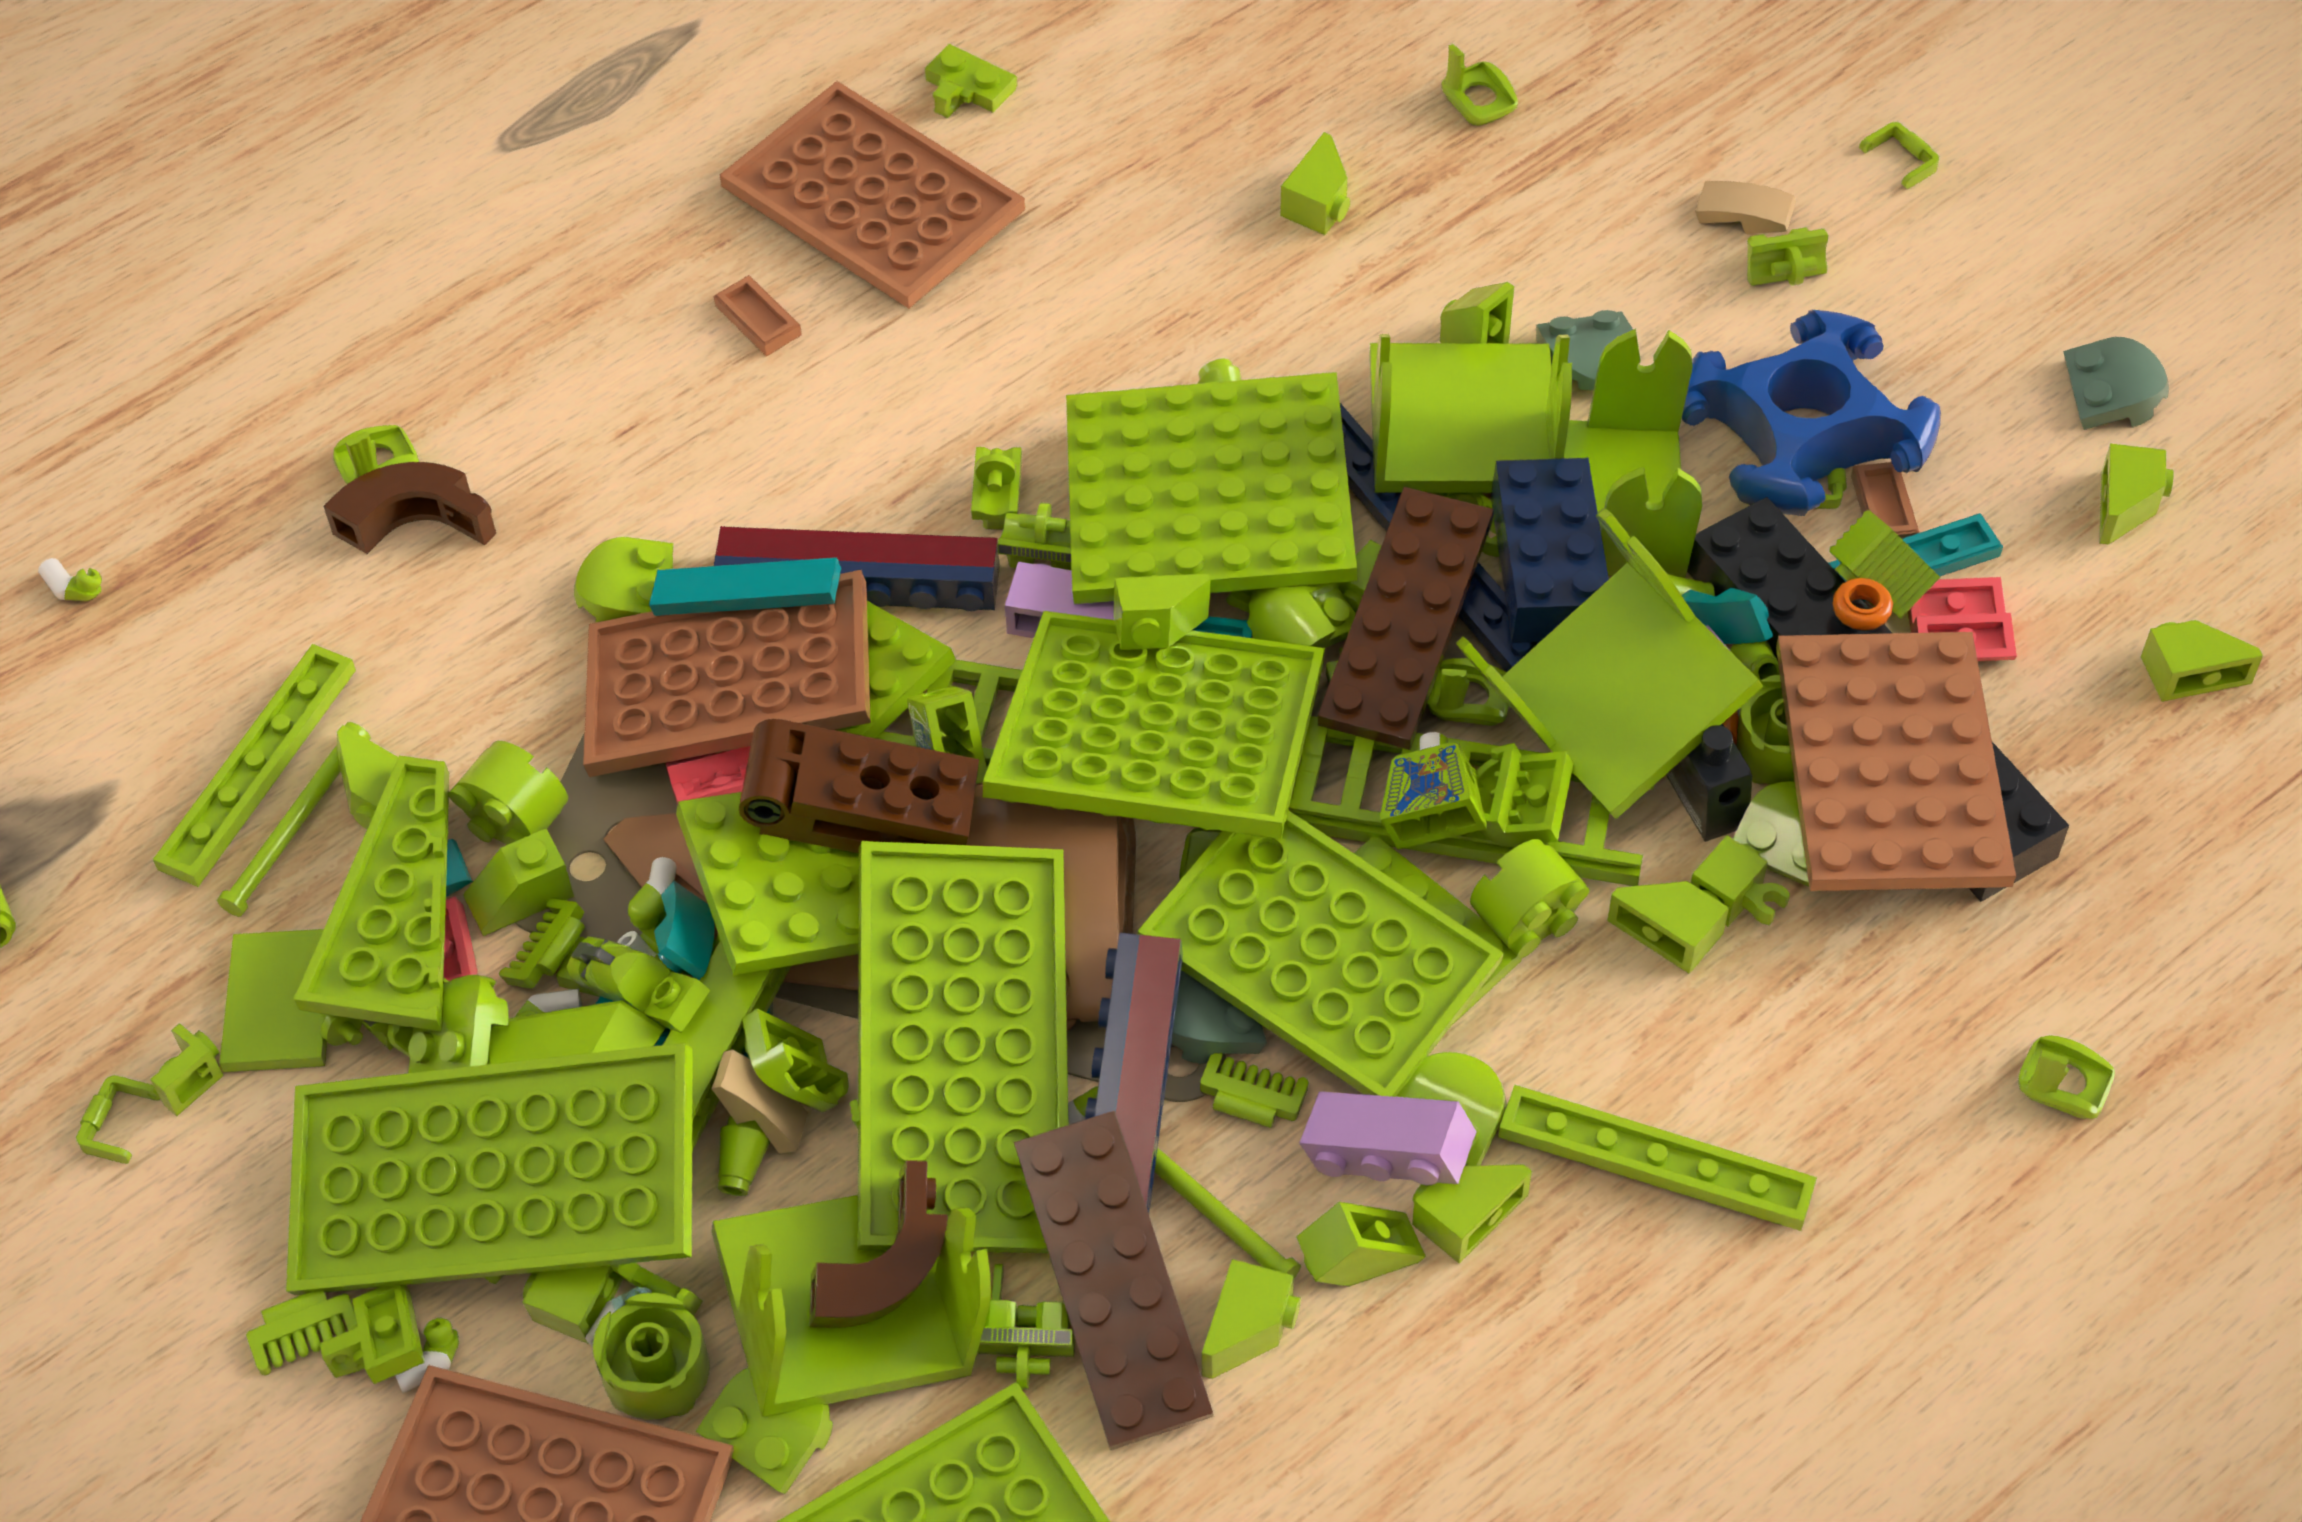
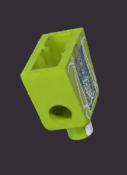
M950 686L907 698L916 747L979 759L976 784L983 782L987 766L972 692Z

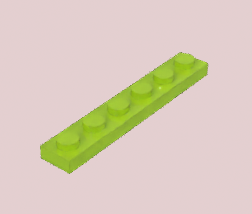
M314 644L310 646L153 858L158 871L194 886H200L355 673L356 669L352 659Z
M1518 1085L1513 1087L1499 1127V1138L1802 1231L1817 1177Z

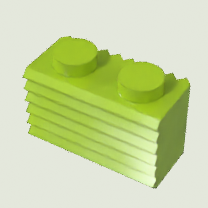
M1870 510L1864 511L1863 517L1857 518L1856 524L1850 525V530L1844 532L1843 538L1837 539L1836 545L1830 546L1829 552L1841 563L1835 571L1846 581L1866 578L1882 584L1891 595L1893 601L1892 612L1900 619L1940 579V576L1893 529Z

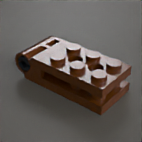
M767 719L758 723L753 731L739 804V814L747 823L759 827V834L858 854L861 841L966 845L970 831L979 759L782 719Z

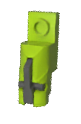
M587 937L580 942L572 953L567 965L570 978L580 986L590 989L596 995L612 1001L623 1000L662 1026L681 1033L710 992V989L698 979L672 972L651 955L598 937Z

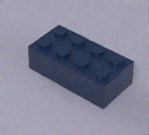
M1589 458L1502 460L1495 463L1491 503L1492 509H1494V523L1512 643L1541 642L1609 580L1600 524L1596 517L1598 512Z

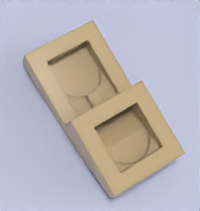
M1705 181L1695 212L1700 224L1741 221L1745 234L1787 232L1796 199L1793 194L1753 183Z
M734 1050L723 1052L712 1090L734 1121L739 1124L755 1120L779 1154L797 1151L808 1112L800 1102L784 1096L766 1085L755 1073L749 1058Z

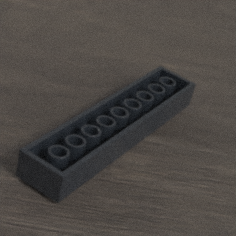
M1768 497L1696 533L1687 572L1694 580L1712 583L1715 597L1729 588L1757 595L1764 602L1769 613L1767 622L1773 637L1768 639L1767 642L1771 646L1776 659L1778 636L1892 633L1885 624L1874 630L1861 631L1852 629L1844 625L1836 617L1832 606L1834 593L1845 581ZM1862 599L1851 601L1854 606L1860 609H1870ZM1992 742L2016 873L2015 883L2059 857L2069 824ZM2006 887L1969 889L1982 902Z

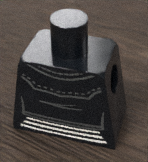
M1723 724L1720 726L1714 725L1704 731L1702 742L1666 774L1705 842L1737 831L1751 802L1752 790L1751 770L1733 742L1732 733Z

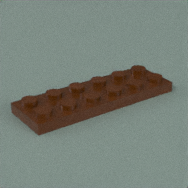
M1407 487L1403 488L1317 715L1318 726L1411 750L1494 518V509Z
M1115 1110L1014 1142L1110 1450L1214 1417Z

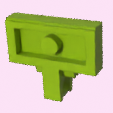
M948 44L925 67L926 81L938 86L933 93L934 112L946 118H949L963 102L968 104L972 102L994 113L1017 87L1016 75L951 44Z
M407 1285L378 1287L353 1298L357 1324L347 1332L320 1343L322 1358L335 1378L361 1371V1369L365 1368L373 1384H376L425 1363L411 1294Z

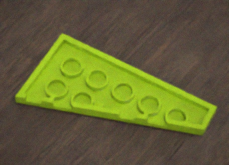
M399 755L294 997L299 1010L442 1032L450 775L444 761Z

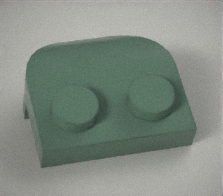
M1602 310L1596 312L1593 316L1574 319L1571 317H1557L1548 323L1536 324V341L1538 344H1550L1552 369L1556 337L1558 335H1568L1570 337L1568 363H1572V380L1578 381V387L1581 390H1594L1599 359L1605 346L1616 337L1633 330L1622 311Z
M2110 337L2063 351L2084 430L2128 417L2132 428L2150 420L2154 416V408L2163 398L2167 399L2169 382L2163 365L2150 349L2136 340L2126 337Z
M1181 970L1172 1043L1183 1050L1182 1058L1193 1063L1206 1064L1213 1053L1259 1054L1267 1043L1262 1025Z

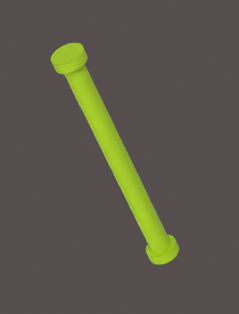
M353 722L345 724L347 728L366 739H371L369 733L360 725ZM337 745L230 891L224 890L217 898L218 904L228 913L237 917H241L248 908L246 903L248 898L340 774Z
M1158 1148L1155 1173L1261 1266L1294 1275V1278L1297 1276L1301 1268L1300 1263L1293 1257L1288 1259L1283 1257Z

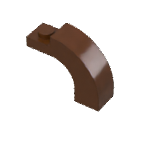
M406 462L375 469L348 483L323 506L332 534L366 554L392 530L406 523L420 520L445 523L483 545H486L497 534L490 505L480 495L470 492L466 474L455 468L437 463Z
M906 1160L899 1172L898 1229L894 1244L881 1256L864 1263H816L811 1273L809 1327L845 1328L872 1322L897 1309L918 1289L939 1256L945 1238L948 1215L926 1214V1210H934L936 1201V1179L927 1178L928 1161Z

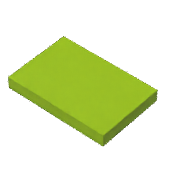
M324 929L233 934L219 1063L223 1072L325 1066L327 1041L321 1035V1026L324 1018L321 1013L299 1010L294 1001L296 992Z

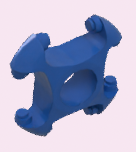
M1809 310L1806 315L1798 317L1795 322L1790 324L1792 338L1800 345L1782 354L1751 361L1727 370L1724 357L1719 351L1714 352L1710 350L1705 353L1699 351L1692 359L1693 369L1681 419L1691 426L1700 424L1705 418L1717 419L1731 428L1756 454L1763 466L1757 467L1752 464H1741L1735 467L1729 474L1731 487L1737 493V497L1741 502L1748 505L1768 497L1783 514L1805 516L1809 510L1819 507L1820 503L1825 501L1824 489L1817 480L1829 475L1832 470L1837 468L1846 469L1878 459H1891L1893 467L1899 473L1919 472L1936 444L1941 421L1939 404L1926 396H1919L1911 401L1907 410L1900 409L1893 405L1880 390L1865 378L1853 363L1857 358L1873 359L1884 348L1882 337L1877 333L1875 325L1866 320L1843 313ZM1799 408L1816 409L1829 415L1819 418H1802L1788 414L1785 411Z

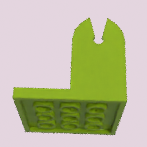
M1635 328L1616 337L1605 346L1599 359L1588 421L1569 420L1564 458H1589L1597 512L1599 513L1602 509L1611 512L1630 538L1634 535L1660 564L1666 574L1686 578L1702 511L1701 487L1691 475L1681 470L1679 427L1693 369L1691 349L1681 337L1668 330L1653 355L1654 363L1649 366H1642L1639 364L1641 360ZM1599 522L1608 576H1613L1628 562ZM1499 558V568H1500V572H1501V565H1500V558Z
M1380 334L1378 343H1370L1369 351L1375 493H1402L1404 487L1427 493H1491L1496 461L1564 458L1572 394V363H1568L1570 337L1568 335H1558L1556 337L1551 369L1550 344L1390 343L1389 334Z
M1602 509L1596 514V517L1628 563L1503 676L1485 661L1465 637L1462 636L1456 642V645L1497 694L1552 752L1567 751L1574 763L1572 773L1607 811L1617 819L1702 742L1703 733L1708 727L1720 726L1755 695L1763 685L1694 615L1669 576L1634 535L1630 538L1614 515L1608 510Z
M858 1195L713 1221L711 1233L762 1417L790 1412L820 1403L826 1405L971 1376L991 1298L987 1249L977 1250L971 1258V1251L974 1246L976 1215L966 1207L956 1208L951 1211L940 1255L923 1282L908 1300L879 1319L845 1328L809 1327L811 1273L816 1263H864L881 1256L887 1251L858 1250Z

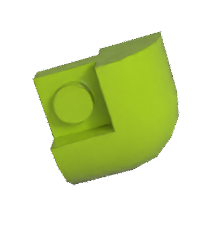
M1341 582L1255 589L1251 593L1252 596L1249 600V619L1246 623L1250 627L1254 639L1327 648L1347 639L1356 613L1338 588Z

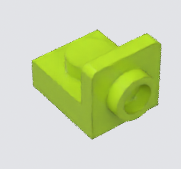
M180 1023L171 1031L182 1052L177 1057L166 1061L159 1072L150 1079L163 1105L176 1116L224 1076L215 1059V1056L219 1054L215 1044L203 1032L197 1031L193 1035Z

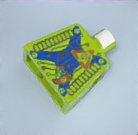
M1429 732L1422 735L1419 739L1418 751L1397 755L1391 761L1380 812V821L1397 849L1487 829V822L1474 770L1460 744L1455 742L1448 743L1447 737L1441 733Z

